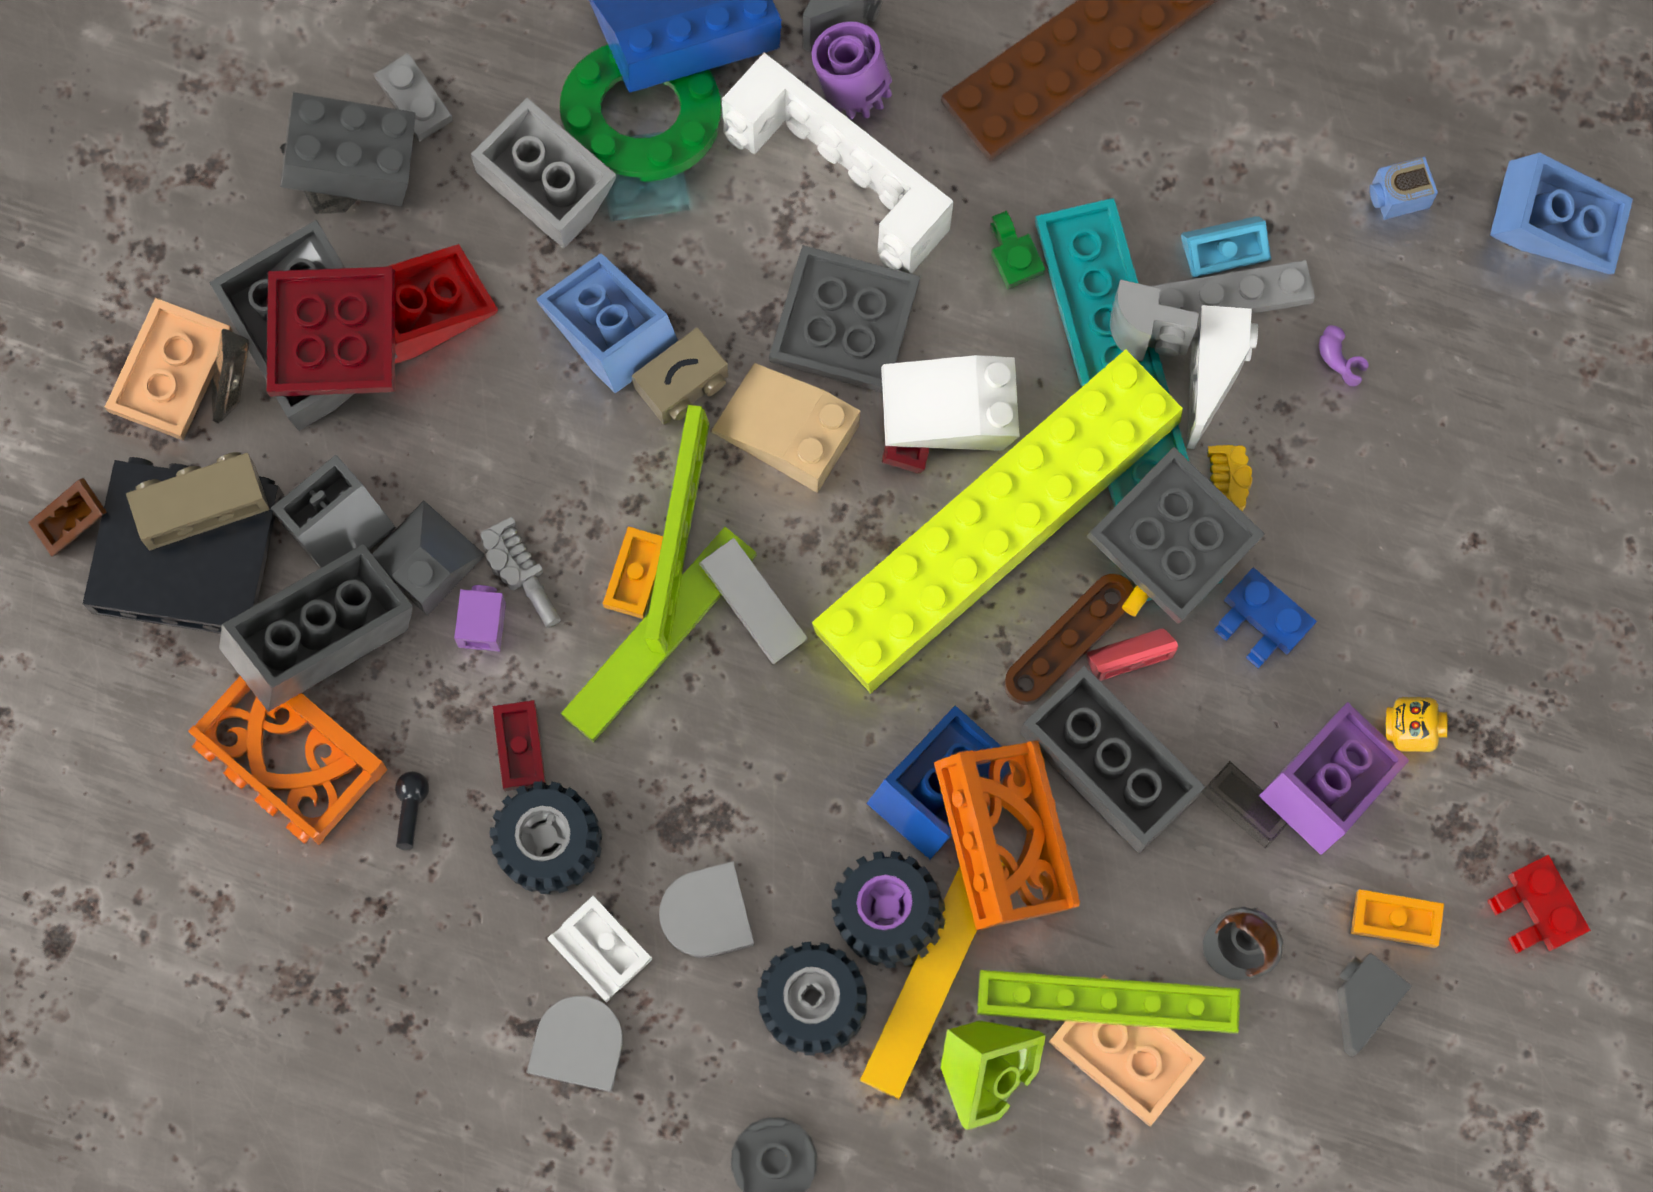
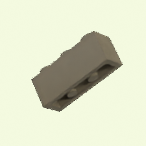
M239 452L225 454L217 459V463L203 468L200 466L186 467L178 471L176 477L164 481L158 479L148 480L137 485L136 490L126 493L140 540L149 551L270 510L255 463L248 452L244 454Z

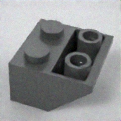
M334 455L271 507L280 523L320 568L362 544L370 550L396 529L395 525L367 489L337 455Z

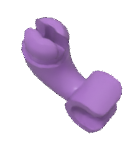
M1327 326L1319 339V350L1322 358L1331 369L1342 375V379L1346 384L1350 386L1359 385L1362 378L1354 375L1350 371V367L1366 371L1369 366L1367 360L1359 356L1346 360L1342 355L1341 344L1345 338V332L1337 326Z

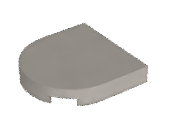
M734 862L682 875L664 893L659 911L660 923L666 938L678 950L694 957L705 958L755 946Z
M586 996L569 997L555 1003L546 1011L539 1022L527 1073L612 1093L623 1047V1033L613 1011L601 1001Z

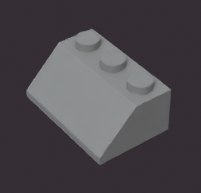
M528 98L471 153L476 173L563 249L592 221L617 178L612 170Z

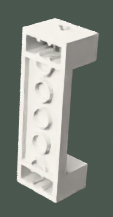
M766 53L760 56L722 98L724 134L729 142L738 149L745 147L755 155L777 129L787 121L788 128L801 139L807 137L818 146L819 153L831 163L839 162L849 170L848 174L853 181L863 188L869 186L879 194L881 202L891 210L879 223L878 238L879 258L888 268L912 274L950 231L953 209L952 199Z

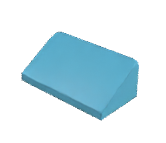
M1259 216L1181 233L1182 243L1193 278L1272 260L1266 222Z

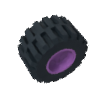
M882 851L873 852L874 860L867 861L865 856L856 860L859 865L857 869L853 871L848 866L842 873L846 878L845 882L837 881L834 891L838 897L837 899H832V909L836 914L833 917L835 925L853 952L860 958L865 957L868 963L878 966L879 962H882L886 968H896V962L902 961L904 966L913 964L914 962L911 957L919 954L921 958L929 953L926 948L930 942L936 945L940 939L937 933L938 928L944 929L945 918L942 915V911L946 910L941 892L926 867H921L919 862L911 856L904 859L901 852L891 851L890 857H885Z

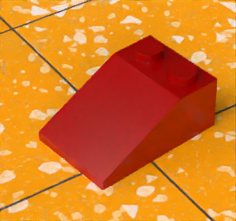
M459 244L386 266H392L395 270V353L398 356L395 359V364L425 353L498 312V308Z

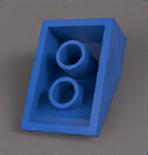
M955 705L885 778L866 804L931 860L952 837L934 762L959 752L978 751L1002 746ZM1005 762L1001 768L1000 781L1011 770L1009 762ZM990 763L977 765L980 777L988 778Z

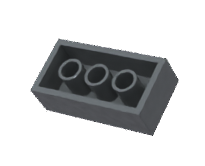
M362 544L223 623L219 649L269 712L407 631L413 605L366 546Z
M1085 666L1023 723L1020 732L1029 742H1039L1042 756L1139 854L1194 802L1205 788Z

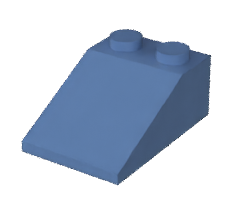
M1539 152L1509 161L1490 236L1524 252L1606 274H1614L1633 198Z
M602 253L536 298L540 307L586 364L614 393H617L633 381L632 375L678 341L668 315Z

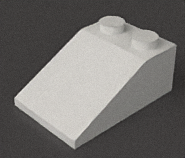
M1201 306L1196 330L1191 341L1186 449H1195L1238 377L1244 361L1251 360L1252 348H1256L1258 339V323H1251L1252 309Z
M974 355L884 364L881 367L885 446L1003 451L1020 437L1015 357Z

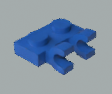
M1253 567L1226 596L1224 601L1232 609L1219 621V625L1214 631L1227 641L1245 620L1253 625L1264 636L1251 649L1246 659L1259 669L1277 647L1288 655L1317 621Z

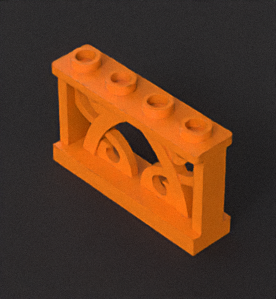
M239 676L197 724L188 730L196 739L191 747L210 763L215 757L224 763L227 768L223 774L241 790L247 784L259 794L254 801L272 817L279 811L289 819L290 822L285 828L305 844L311 838L316 844L320 845L329 832L375 781L377 782L388 769L379 758L302 693L269 712L257 697L251 712L235 708L251 690L243 678ZM283 708L289 711V720L285 724L277 725L266 721L267 714L277 720L275 716L277 710ZM229 718H240L248 721L247 730L242 727H233L227 731L238 736V741L235 745L227 747L219 743L217 728L222 721ZM308 723L313 729L306 740L305 757L312 771L298 774L268 772L263 753L264 730L273 734H290ZM325 744L331 747L332 753L329 757H321L327 766L320 768L315 758V750L318 746ZM247 753L252 775L233 758L241 757ZM357 767L362 769L363 771L338 797L331 782L350 773ZM323 785L329 799L327 810L319 817L311 818L304 816L299 809L300 801L303 798H311L314 807H316L318 794L313 787ZM269 789L291 790L287 798V805Z
M1038 741L978 751L959 752L934 762L976 930L1056 914L1080 906L1077 885L1073 877L1066 850V842L1063 838L1055 800L1045 768V761ZM1005 762H1009L1011 773L1005 776L1003 783L1000 784L1001 768ZM990 763L988 778L980 777L977 765ZM1002 807L1014 815L1027 831L1023 850L1017 862L1007 849L996 843L993 827L1000 818ZM1026 880L1031 887L1042 890L1044 900L1038 899L1031 893L1025 882ZM1017 891L1027 906L1013 909L1010 895Z

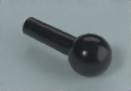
M415 771L402 774L395 785L396 795L402 801L396 847L402 850L413 849L419 803L426 799L429 793L427 779L421 773Z

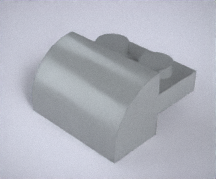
M1120 279L1110 317L1111 333L1118 347L1122 351L1126 349L1136 360L1142 362L1147 347L1155 348V352L1168 357H1176L1179 354L1186 355L1196 330L1199 313L1160 305L1158 302L1161 288Z

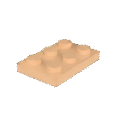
M155 298L105 405L106 410L114 415L184 440L232 336L233 330L231 326Z
M1106 975L1101 977L1102 979H1109ZM1065 1021L1049 1041L1053 1047L1148 1126L1155 1122L1205 1059L1203 1055L1174 1031L1167 1028Z

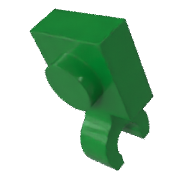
M1007 210L992 216L993 222L990 223V226L1000 246L992 249L991 256L1007 289L1043 275L1046 268L1030 235L1026 234L1017 238L1012 219Z

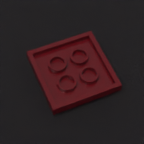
M392 266L268 271L267 393L270 397L395 392V270Z

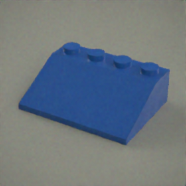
M589 0L629 93L780 49L781 17L773 0Z

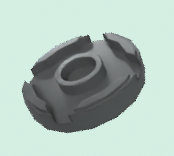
M767 1117L751 1123L739 1135L732 1149L731 1170L737 1186L743 1192H806L810 1188L817 1172V1152L812 1138L800 1125L785 1118Z

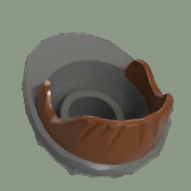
M1231 908L1220 915L1209 927L1203 939V953L1208 964L1218 974L1229 979L1246 980L1260 977L1275 968L1282 958L1284 941L1276 921L1258 908Z

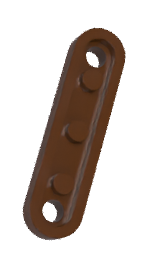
M1107 574L1098 579L1009 668L1004 681L1008 697L1021 705H1030L1039 701L1126 614L1122 606L1134 590L1130 581L1119 574ZM1108 592H1114L1119 596V602L1110 604L1105 600L1104 595ZM1022 678H1027L1031 680L1033 688L1023 691L1018 687L1017 682Z

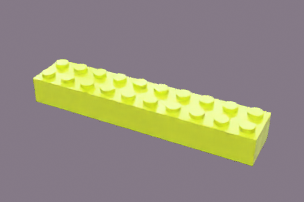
M1125 349L812 622L815 633L871 694L1181 423L1183 408Z

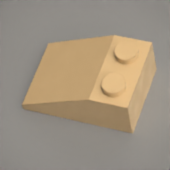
M754 363L716 422L712 433L818 493L860 426V410L823 389Z

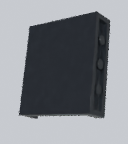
M130 457L128 462L114 460L104 505L107 513L101 518L82 604L92 614L221 634L223 623L257 605L276 516L271 507L285 496L278 485H275L274 480L259 476L270 510L149 551L140 540L126 493L136 490L137 485L148 480L158 479L164 481L176 477L178 471L189 466L172 463L169 464V468L153 466V462L138 457Z

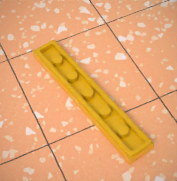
M960 866L944 898L946 910L942 911V915L945 918L944 929L938 928L937 931L940 939L936 945L931 942L927 945L926 948L929 953L921 958L918 954L860 1078V1082L898 1100L977 932Z

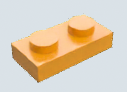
M628 526L603 601L604 608L644 619L654 588L663 536Z
M1359 889L1355 897L1351 934L1436 948L1440 942L1444 903Z

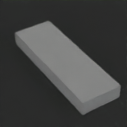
M735 538L728 541L699 563L772 664L778 662L808 639Z

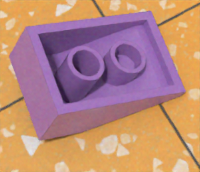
M1347 702L1275 777L1259 797L1322 855L1352 827L1408 763L1409 759L1396 749L1390 741H1387L1373 725Z

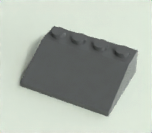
M317 220L209 282L266 381L268 271L345 268ZM353 394L275 397L288 419L300 431L336 410Z

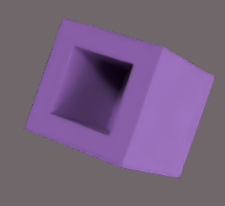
M474 585L472 590L460 589L454 636L459 648L500 652L506 601L502 593H497L496 588Z

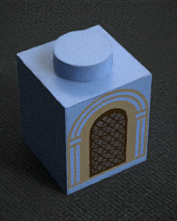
M1425 156L1379 168L1372 185H1370L1372 203L1375 208L1381 209L1384 220L1430 208L1438 194Z

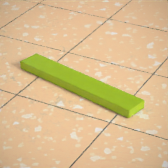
M688 405L644 635L650 651L666 654L671 636L710 425L702 406Z
M725 526L681 576L671 636L666 654L651 652L644 639L648 619L647 614L561 712L563 718L593 743L722 596L699 563L733 538H735L751 561L757 556L755 550Z
M980 970L977 1015L1236 1034L1239 1032L1240 988Z

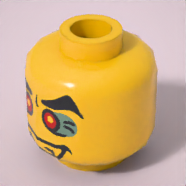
M1400 697L1395 701L1394 707H1387L1386 739L1387 741H1393L1395 748L1399 751L1432 752L1438 746L1439 737L1447 738L1448 713L1439 712V705L1434 698Z

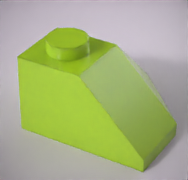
M981 1020L947 1030L941 1070L961 1125L965 1129L969 1130L1001 1119L1010 1108V1105L1006 1102L1009 1096L1021 1082L1028 1086L1038 1074L1046 1037L1045 1034L1036 1030Z

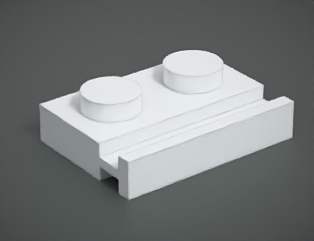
M594 896L571 915L553 935L551 934L547 938L606 1003L652 960L649 954Z

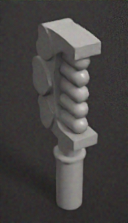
M513 517L482 531L481 539L487 563L492 568V572L500 576L502 582L506 583L510 590L514 591L523 586L526 596L530 598L547 628L557 624L561 618L545 593L544 586L537 579L544 573L540 563L536 564L534 560H531L532 555L530 552H526L527 546L521 543L522 537L517 535V526Z

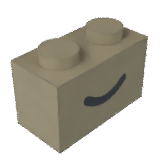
M696 327L632 375L633 386L664 425L672 418L674 421H678L685 417L688 405H693L703 395L706 394L707 397H710L720 391L727 382L725 379L729 377L728 364L699 328Z

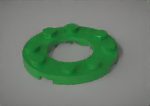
M608 44L585 56L566 78L560 96L562 128L612 170L616 176L618 174L628 177H641V182H648L680 174L695 165L706 155L718 135L721 120V96L717 83L709 70L664 83L665 86H669L674 90L679 99L680 113L676 122L669 129L651 138H632L619 134L607 124L601 113V103L605 94L617 82L623 80Z

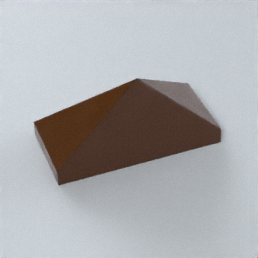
M81 478L28 523L52 557L57 555L98 521L107 511L86 480Z

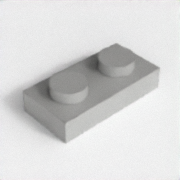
M409 53L374 74L377 82L396 109L416 112L414 135L419 142L453 121L451 113Z

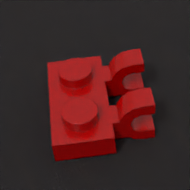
M1549 854L1509 874L1508 877L1513 887L1487 900L1495 916L1523 903L1534 925L1508 938L1516 954L1541 941H1544L1550 952L1591 931Z

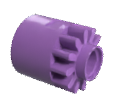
M842 22L829 27L819 35L813 45L811 55L826 101L841 113L845 109L847 118L850 120L854 119L856 112H861L864 118H869L871 108L875 107L877 110H882L884 105L881 97L890 98L892 96L889 86L892 83V79L875 31L859 22Z

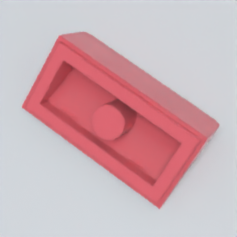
M1158 629L1087 652L1086 657L1092 674L1099 681H1103L1172 659L1178 649V644L1167 630Z

